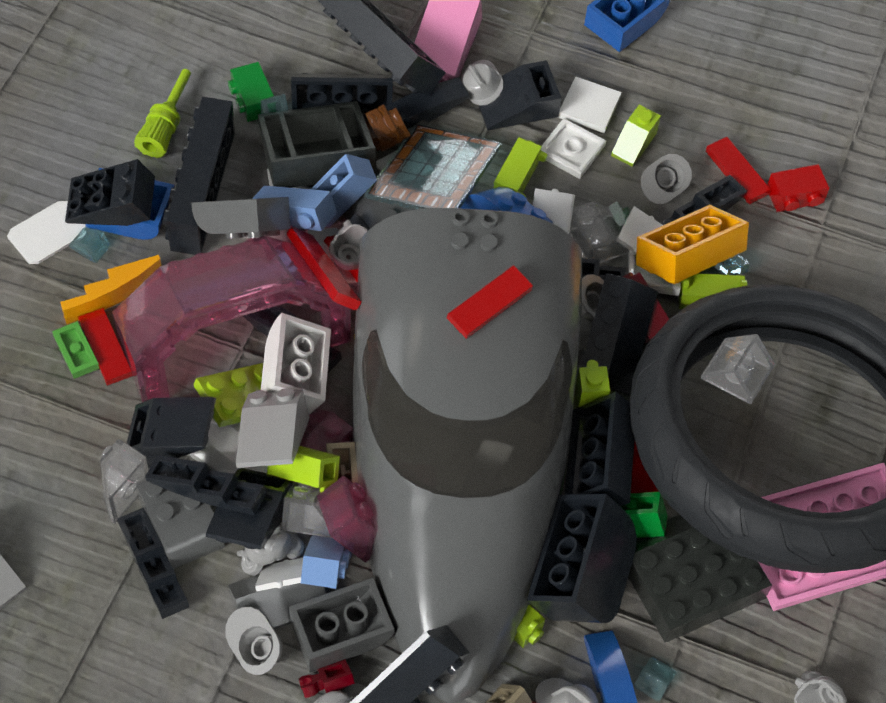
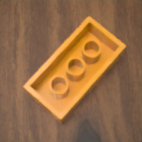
M712 205L705 206L638 236L636 265L647 270L648 273L665 279L668 283H680L684 279L699 274L701 271L716 266L718 263L746 251L749 222Z

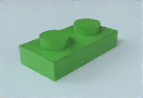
M78 321L52 331L53 337L74 379L100 369L98 361Z

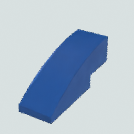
M613 630L584 635L596 691L600 693L602 703H638L623 653Z

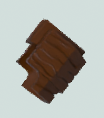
M383 104L366 113L368 118L366 125L377 151L386 152L403 143V140L411 137L396 108L388 111Z

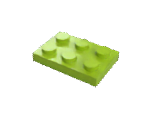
M263 363L196 378L193 386L200 397L216 398L213 418L219 428L240 423L242 407L248 394L261 390Z

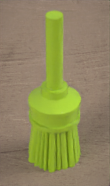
M182 69L167 101L162 104L152 105L145 124L134 140V146L142 154L161 158L167 152L171 136L175 133L177 125L181 120L175 106L191 76V72L188 69Z

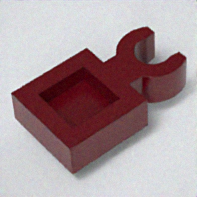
M346 659L317 669L318 674L305 675L298 679L305 698L312 697L324 689L326 693L341 691L347 686L355 684Z

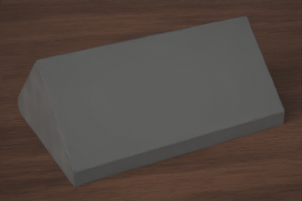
M259 575L228 585L236 610L241 607H253L259 610L267 618L273 629L291 624L289 606L326 594L324 587L301 583L256 591L255 585Z

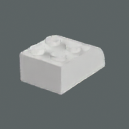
M281 313L274 321L267 337L261 390L272 392L284 388H291L293 390L303 389L309 414L325 402L331 329Z

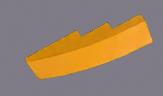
M156 255L107 269L108 279L84 285L85 295L61 301L66 325L79 321L78 316L101 308L106 310L142 290L163 274L160 256Z

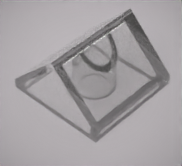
M758 334L725 338L702 373L701 379L752 404L773 370L775 363Z

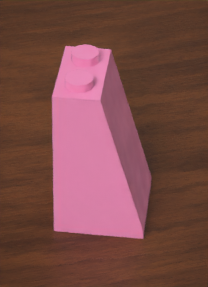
M429 0L414 43L446 72L439 83L460 76L482 20L481 0Z

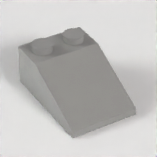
M284 388L272 392L259 390L248 394L241 413L236 455L237 468L293 464L310 418L303 389L293 390L291 388Z

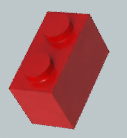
M819 164L771 173L767 184L771 189L769 196L776 212L793 211L806 206H818L824 203L829 191V186Z

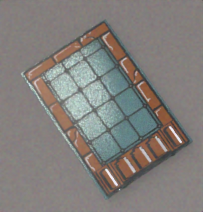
M416 124L410 132L411 137L404 140L377 176V181L366 191L365 198L414 210L423 208H461L500 150L501 143Z

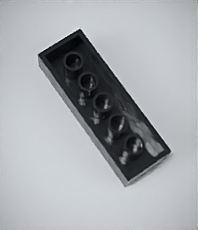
M318 0L325 7L323 12L333 20L336 18L338 20L336 25L347 33L350 31L351 35L349 37L361 46L363 44L365 46L363 51L373 59L377 58V64L386 72L391 71L393 73L391 78L399 85L403 86L406 83L405 86L413 93L421 92L429 96L446 74L435 61L370 0Z
M202 97L200 106L195 107L193 116L195 121L194 127L190 126L188 130L189 144L188 147L184 146L182 151V168L178 167L176 171L175 181L177 185L176 188H172L170 191V209H166L163 216V225H167L165 239L169 240L170 251L198 256L202 255L207 232L202 230L196 223L191 203L217 201L235 135L233 101Z

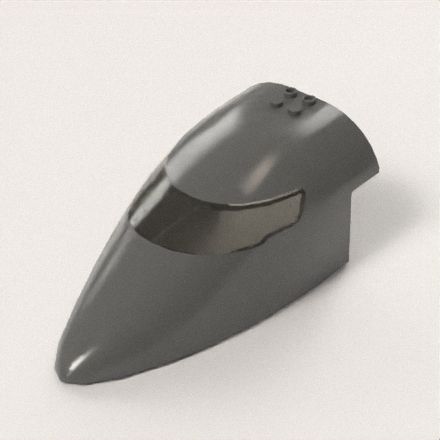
M423 208L401 212L382 220L369 229L360 241L357 296L361 300V304L356 310L352 415L353 442H355L360 498L357 501L365 548L374 580L394 627V635L401 652L403 653L426 631L444 625L449 627L470 652L463 659L465 665L454 675L451 676L448 673L443 677L441 681L444 684L433 693L434 696L446 703H458L478 692L505 658L516 636L517 628L527 607L531 605L527 601L558 495H562L571 435L581 330L582 251L576 241L563 229L549 221L532 215L496 210ZM514 265L533 285L532 291L469 338L465 339L447 319L448 313Z

